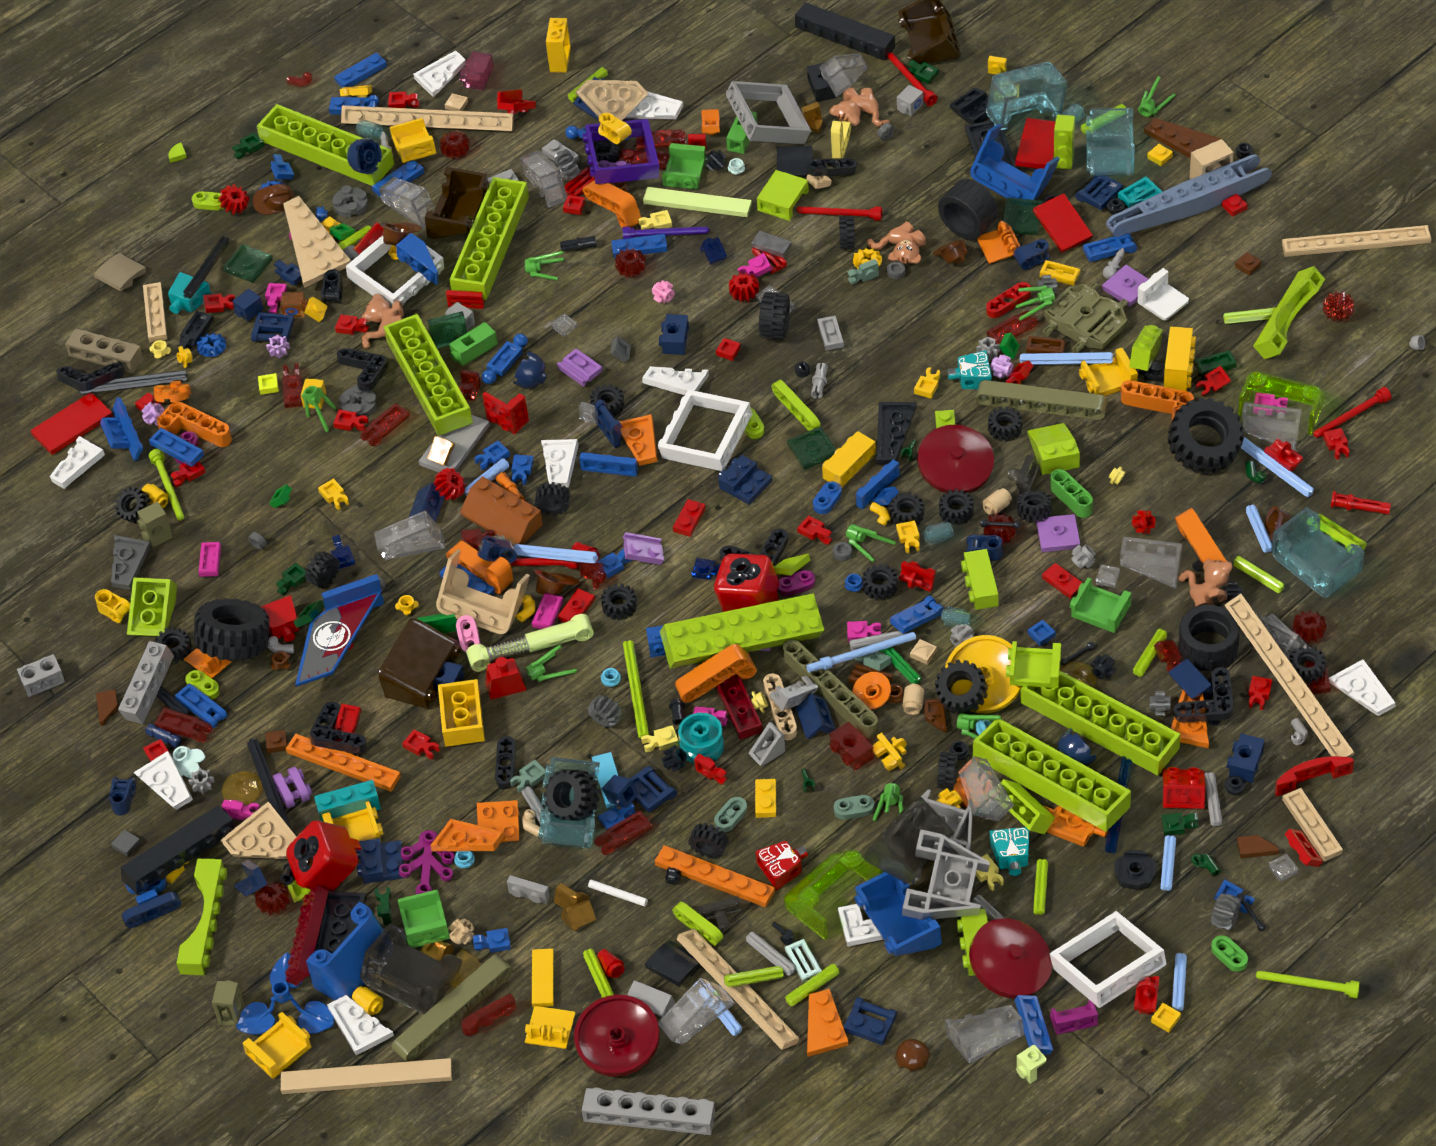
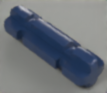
M150 723L145 728L147 735L158 740L161 739L166 744L170 743L175 748L181 744L180 736L172 735L171 732Z

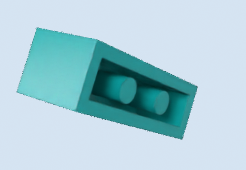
M373 780L314 796L322 822H324L322 814L330 812L333 819L366 809L365 802L368 801L371 808L381 809Z

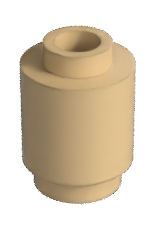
M1004 488L993 492L983 501L985 512L994 516L1010 504L1012 500L1010 493Z
M910 684L904 689L902 706L907 714L917 715L922 709L924 689L920 685Z

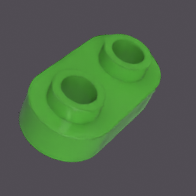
M1217 936L1213 939L1211 945L1212 953L1230 970L1239 972L1247 967V954L1229 937Z

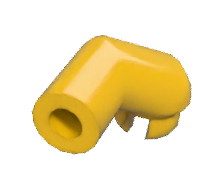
M876 502L871 504L870 511L879 515L877 522L884 526L887 525L888 520L890 521L891 519L888 509Z
M526 595L523 598V610L516 615L520 622L528 619L536 611L535 600L532 599V596Z

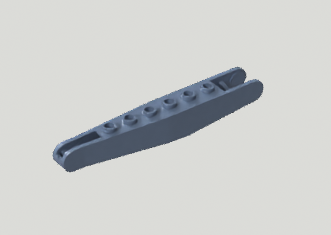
M1253 154L1180 183L1122 212L1114 214L1107 220L1106 227L1115 237H1119L1126 233L1193 216L1222 204L1223 200L1235 194L1241 195L1267 182L1272 172L1269 168H1263L1248 175L1245 174L1255 169L1260 163V158Z

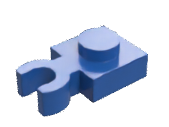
M496 441L483 449L484 454L477 455L474 460L475 464L482 462L480 463V468L484 470L491 462L496 464L502 458H508L510 453L499 441Z
M514 455L511 470L513 474L512 481L515 484L518 479H522L523 485H526V475H531L533 456Z
M1224 880L1214 899L1216 900L1220 894H1230L1236 897L1237 894L1242 893L1243 889ZM1248 895L1245 896V902L1252 905L1254 898ZM1240 902V911L1247 914L1248 911Z

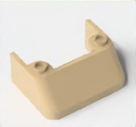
M457 549L447 561L436 602L438 611L445 615L455 614L456 619L468 615L475 620L478 627L497 634L506 633L510 629L523 602L530 575L526 574L517 583L516 589L507 590L503 599L467 587L469 582L468 574L464 570L457 568L461 550Z

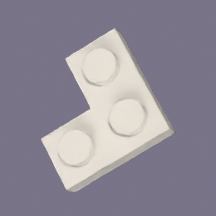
M857 904L838 908L847 947L883 940L870 919L863 921Z

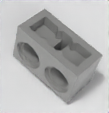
M54 654L17 669L28 697L65 683Z

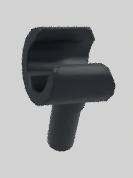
M776 922L772 923V926L782 934L780 937L781 942L787 946L790 945L794 940L792 930H785Z

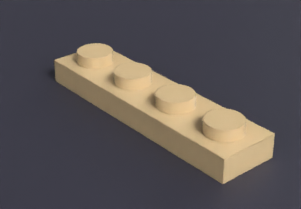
M161 282L143 285L149 342L167 340Z
M1299 788L1283 795V802L1322 860L1325 862L1341 855L1343 852L1342 847L1303 790Z

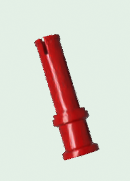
M1333 491L1330 508H1346L1347 511L1358 509L1389 515L1391 503L1357 498L1353 494L1344 495Z

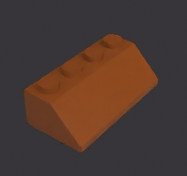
M483 476L470 488L460 511V515L500 539L510 541L513 546L515 544L523 545L543 525L541 510Z

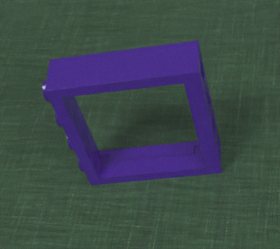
M648 119L623 121L630 126L632 131L631 135L627 138L642 136L648 163L614 167H598L593 141L609 140L598 133L600 123L585 125V133L582 134L583 143H586L585 153L589 154L587 155L588 166H592L590 167V175L594 177L595 184L659 178V162Z

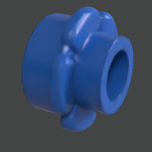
M324 206L317 207L316 218L323 222L327 218L328 210H325Z
M858 574L847 576L845 588L848 591L857 592L863 587L862 579Z

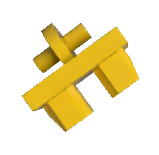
M882 732L878 734L877 738L879 741L871 746V749L877 758L886 752L888 753V756L881 760L885 768L890 771L897 766L900 769L906 767L902 762V757L898 754L900 752L904 755L907 752L905 750L907 745L905 739L893 737L891 738L892 744H890Z

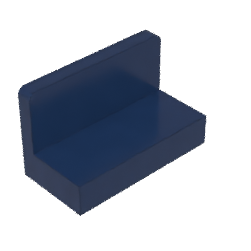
M432 482L418 491L408 517L409 520L412 521L420 516L430 524L436 522L444 496L440 497L439 491H435L436 486Z
M1188 659L1169 671L1171 678L1191 700H1195L1201 694H1204L1207 699L1213 696L1212 685Z
M810 694L796 707L806 738L811 739L819 731L832 734L836 730L825 698Z
M249 859L241 863L247 878L234 885L236 890L244 896H248L268 885L259 866Z

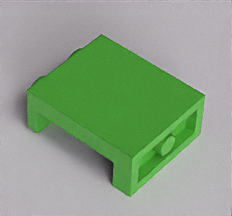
M670 143L669 161L666 171L662 173L663 186L698 189L706 162L705 146Z
M1088 577L1085 583H1081L1078 595L1073 597L1070 602L1071 617L1115 633L1131 606L1132 593L1124 590L1122 595L1119 596L1093 586L1092 579Z
M438 890L398 899L409 949L450 939Z

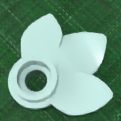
M184 746L177 747L173 752V760L181 776L185 775L187 778L193 779L191 772L195 773L199 770L200 766L198 763L205 759V755L200 749L190 750Z

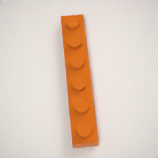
M298 734L294 735L286 747L288 754L363 782L373 780L375 786L392 792L401 778L400 772L344 751L314 746L309 738Z
M665 845L655 859V865L666 870L668 867L676 868L684 877L765 908L775 893V887Z

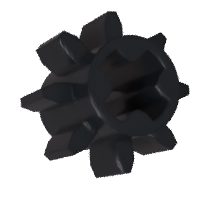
M713 149L706 155L705 160L707 162L705 165L711 171L714 169L719 171L727 163L724 160L727 156L721 150L716 152Z
M1227 581V586H1222V590L1227 592L1228 597L1224 600L1227 603L1239 594H1242V586H1237V581Z
M1097 655L1090 664L1093 667L1092 673L1099 679H1104L1105 677L1109 679L1117 670L1113 667L1115 665L1114 659L1109 655H1103L1102 657Z
M676 745L663 751L665 755L662 757V763L666 769H672L675 772L685 767L684 762L687 760V755L683 749H677Z

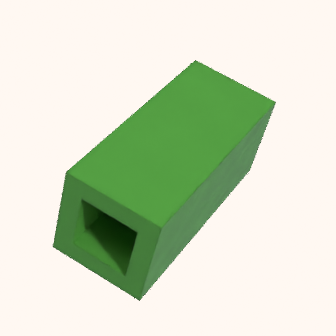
M751 111V113H752V115H753V117H754V119H755V121H756V123H757V112H752V111ZM736 116L726 138L727 151L744 154L750 141Z
M486 322L482 323L449 344L450 356L453 361H457L461 366H464L498 345L496 332Z

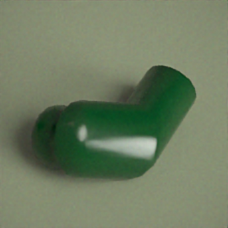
M1247 461L1245 463L1247 478L1257 484L1263 483L1267 477L1266 473H1262L1261 470L1257 472L1255 470V462Z
M1198 853L1192 855L1191 862L1194 866L1208 869L1212 876H1217L1221 872L1210 855Z

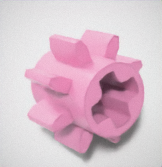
M663 280L657 282L652 288V293L655 295L653 299L663 304L670 302L675 294L674 290L671 289L673 285Z

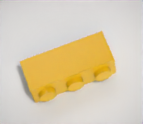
M857 431L847 439L841 448L835 451L829 460L823 463V479L828 482H837L842 488L876 454V442Z

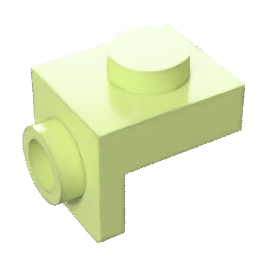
M1032 1045L1017 1055V1073L1022 1079L1025 1078L1031 1084L1037 1080V1068L1046 1063V1057L1035 1045Z

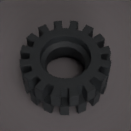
M610 140L593 141L597 162L606 160L609 163H616L619 160L618 144H614ZM601 151H608L607 153L603 154L599 153Z
M854 216L839 217L840 249H855Z
M603 384L602 388L597 386L596 390L593 389L592 394H590L593 413H595V403L598 400L606 399L614 400L607 404V409L614 418L615 414L619 416L621 414L620 411L623 412L625 404L623 392L620 388L618 389L616 385L612 387V384H608V387Z
M1001 406L999 410L995 408L993 412H990L988 416L990 436L993 435L994 439L998 437V441L1001 442L1002 439L1008 442L1009 438L1013 441L1014 436L1018 438L1022 432V415H1019V411H1015L1013 407L1009 410V406H1005V409H1003ZM1010 422L1011 425L1001 426L999 423Z
M545 482V485L542 483L536 490L535 506H537V509H541L542 513L546 511L548 515L550 513H553V515H557V513L563 514L569 508L570 491L569 489L566 490L567 487L565 485L561 487L560 483L558 485H555V482H552V484Z
M127 487V490H122L123 494L119 493L117 495L120 497L119 500L115 499V502L118 503V505H114V508L117 509L115 512L120 518L130 523H137V520H139L137 512L150 506L151 499L148 498L149 495L136 487ZM136 498L137 505L135 509L130 512V503L132 502V500Z
M954 489L955 492L948 490V494L946 492L943 493V497L941 496L939 501V515L941 519L945 520L947 524L951 521V525H955V522H958V525H962V521L964 524L967 523V519L971 520L974 514L972 496L968 492L964 494V490L958 492V489ZM952 505L963 506V508L959 510H953L949 507Z
M1029 490V493L1025 491L1023 495L1020 494L1017 497V514L1022 520L1026 519L1027 522L1039 520L1041 522L1043 518L1046 520L1048 516H1051L1052 499L1048 493L1045 494L1044 491L1039 493V490H1036V492Z
M905 492L901 493L902 496H899V494L895 495L896 499L892 498L889 504L890 520L894 521V525L915 521L919 525L920 520L923 521L924 502L922 498H918L917 494L912 496L911 492H908V495H905ZM903 508H911L914 511L910 513H903L900 510Z
M320 551L314 555V559H310L311 563L307 564L306 567L308 569H305V573H307L305 578L319 589H324V587H328V583L331 584L333 582V578L337 577L335 574L339 572L340 564H338L339 560L326 551Z
M874 564L872 569L868 567L867 571L863 573V591L865 595L869 594L870 599L874 596L876 601H878V598L884 601L885 597L890 599L891 595L894 596L896 594L898 576L896 571L894 572V568L891 567L889 569L887 564L885 567H882V564L876 567V564ZM878 579L887 581L883 585H876L873 582Z
M616 583L613 588L610 585L608 590L604 589L603 594H601L603 613L607 617L611 616L613 620L615 617H617V620H621V617L625 620L627 615L631 617L637 607L634 589H630L629 585L624 587L623 583H620V586H617ZM616 599L626 600L625 603L620 605L612 603Z
M171 627L169 631L166 628L164 633L160 631L159 636L155 637L156 641L154 642L167 646L174 642L180 643L177 647L170 649V651L174 655L172 661H175V664L178 663V660L183 662L184 656L187 657L192 651L188 633L184 629L181 631L179 627L176 630L174 627Z
M1306 645L1305 649L1303 646H1299V650L1296 648L1294 653L1291 652L1289 662L1304 683L1305 680H1308V684H1311L1313 679L1317 682L1318 677L1322 679L1323 674L1326 672V659L1321 649L1317 651V647L1313 646L1310 649V645ZM1304 661H1311L1315 663V665L1310 668H1305L1300 666V663Z
M941 751L937 788L954 790L957 753Z
M699 823L695 825L688 844L691 845V849H695L694 852H700L701 856L707 855V858L712 856L713 859H716L723 855L729 839H727V835H724L725 832L723 830L719 831V827L714 828L712 824L708 826L707 823H703V825Z

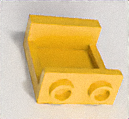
M423 118L390 127L392 141L402 163L436 154L434 140L432 136H429Z
M1123 348L1115 350V357L1110 364H1092L1088 366L1085 360L1081 361L1079 375L1082 380L1086 381L1089 393L1107 396L1121 391L1123 382L1138 380V373L1135 368L1129 367L1130 359Z
M369 801L365 802L366 809L333 819L330 812L322 814L324 822L346 827L350 838L357 839L358 841L378 839L380 835H384L381 823L376 824L375 821L379 819L376 808H371Z
M283 1012L278 1014L280 1020L253 1042L248 1038L242 1043L246 1055L272 1079L311 1048L310 1034L304 1028L300 1029L296 1021L290 1015L286 1016Z

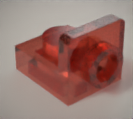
M461 370L459 389L465 400L475 401L481 386L479 373Z
M579 562L580 576L592 579L593 589H598L600 584L604 583L606 577L603 564L598 562Z

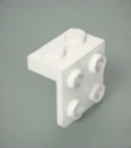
M1162 268L1138 287V304L1166 321L1188 304L1189 298L1168 285L1169 272Z

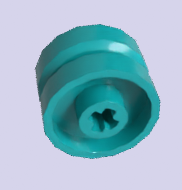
M695 713L683 719L679 725L680 748L687 755V761L695 764L694 758L699 753L704 757L711 758L713 761L720 757L724 749L723 730L720 721L715 716L708 713Z

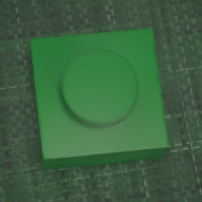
M344 223L329 228V234L342 241L355 233V229Z
M1005 333L999 347L1005 356L1014 359L1020 345L1012 333Z
M286 484L277 489L269 504L274 508L281 504L285 505L290 499L289 494L292 488Z

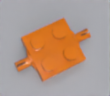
M1043 805L1055 817L1047 830L1049 834L1085 847L1093 834L1104 838L1107 836L1108 831H1103L1060 806L1052 809Z

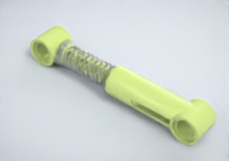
M578 614L568 622L527 633L520 640L517 638V641L514 639L510 643L507 641V644L505 642L501 643L500 646L497 644V647L495 645L488 648L482 644L472 645L467 649L466 654L472 670L480 672L486 670L487 665L499 657L511 656L510 654L514 656V653H521L520 651L524 653V650L527 651V649L531 653L572 640L586 641L594 635V631L586 614Z

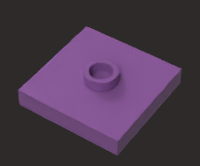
M1125 265L1102 284V290L1119 301L1122 299L1127 300V306L1131 307L1138 301V287L1149 279Z
M1075 514L1048 517L1046 520L1043 518L1041 522L1036 520L1041 552L1070 550L1080 545Z

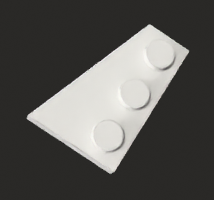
M454 51L414 73V79L434 97L466 65V60L457 51Z
M648 92L649 94L624 118L677 119L683 108V102Z
M650 366L643 376V383L685 395L688 390L699 391L709 376V370H702V372H692V369L674 371L673 368Z
M79 436L76 440V446L70 448L67 452L68 457L61 461L51 474V481L63 489L66 488L105 455L103 449Z
M577 439L541 440L549 484L555 482V485H558L560 483L561 487L565 485L568 488L579 445Z
M1364 660L1328 678L1329 683L1377 716L1396 707L1394 700Z
M168 751L134 772L175 810L193 800Z
M347 995L327 1004L329 1011L356 1055L394 1036L393 1031L381 1025L375 1017L372 1018Z

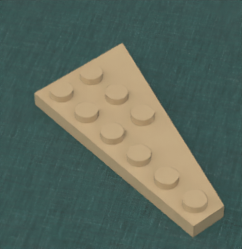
M298 196L283 203L304 288L324 279L325 272L330 269L338 271L345 269L351 260L303 200Z

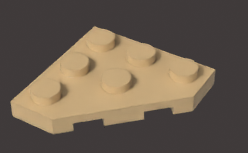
M587 80L575 92L598 118L602 113H610L621 121L649 94L637 81Z
M267 802L222 838L221 842L233 857L287 859V847L296 838V835L272 805Z

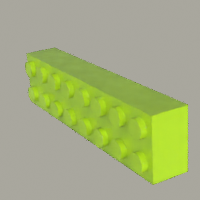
M278 104L257 125L259 137L264 143L371 186L379 182L394 165L392 150L380 145L382 159L376 166L378 169L372 174H362L354 171L348 164L347 151L354 141L364 138Z
M497 177L492 178L451 275V290L483 292V298L487 300L528 201L527 182Z
M418 314L383 326L387 343L437 435L440 436L472 424L470 407Z
M813 593L664 624L660 630V635L669 668L671 669L707 661L733 644H739L747 652L784 645L788 640H797L799 642L818 638L823 633L824 627Z
M1061 671L1059 673L1058 688L1023 686L1021 688V703L1067 728L1073 729L1074 732L1157 776L1180 748V733Z
M1001 719L994 720L973 741V758L1105 832L1130 808L1131 791Z

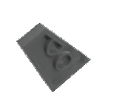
M114 535L115 545L113 548L114 560L111 583L115 588L131 590L133 578L137 577L151 544L150 541Z

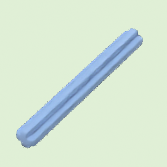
M1111 352L1021 354L1020 363L1029 360L1033 365L1081 364V361L1085 360L1087 364H1110L1113 362V354Z
M1244 437L1241 449L1306 497H1310L1313 494L1314 488L1293 472L1288 471L1264 453L1262 449Z
M522 544L514 545L517 556L596 563L598 559L597 553L591 551Z

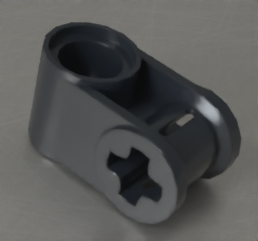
M330 269L324 274L323 287L321 289L322 303H326V301L341 303L343 285L340 272L336 269Z

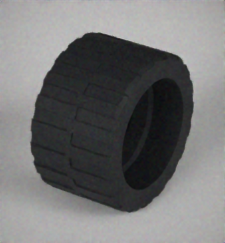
M961 179L940 198L938 203V212L946 227L963 239H977L998 218L999 211L994 197L983 185L974 180Z
M1201 605L1194 607L1181 619L1178 644L1181 657L1184 660L1188 659L1195 668L1202 671H1213L1218 667L1226 668L1235 660L1238 654L1240 626L1230 612L1221 606ZM1209 631L1222 635L1225 640L1217 644H1204L1195 640L1193 636L1200 632Z

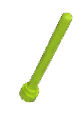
M154 449L149 453L150 461L157 466L175 515L179 521H182L184 514L164 466L165 455L163 451Z
M1266 971L1256 972V977L1261 980L1345 992V995H1349L1350 998H1358L1359 981L1351 980V982L1343 984Z

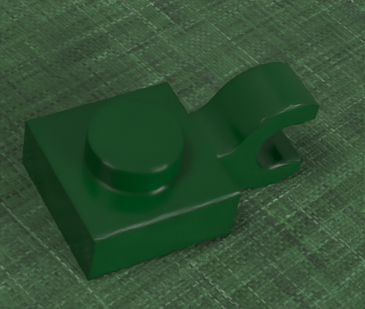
M910 60L907 64L909 66L908 70L914 74V77L928 85L939 73L938 68L926 62L920 65L916 61Z
M253 132L240 139V144L232 147L236 152L233 156L236 159H241L246 152L251 154L265 147L264 141Z
M294 563L282 573L283 579L276 583V586L279 587L277 592L285 595L291 585L296 588L306 580L305 574H307L305 569L299 564Z
M1182 812L1161 815L1164 836L1185 834V828H1198L1197 813H1190L1185 817L1182 816Z
M386 887L385 894H379V890L376 888L375 896L380 902V905H377L378 917H382L384 925L392 924L390 888Z

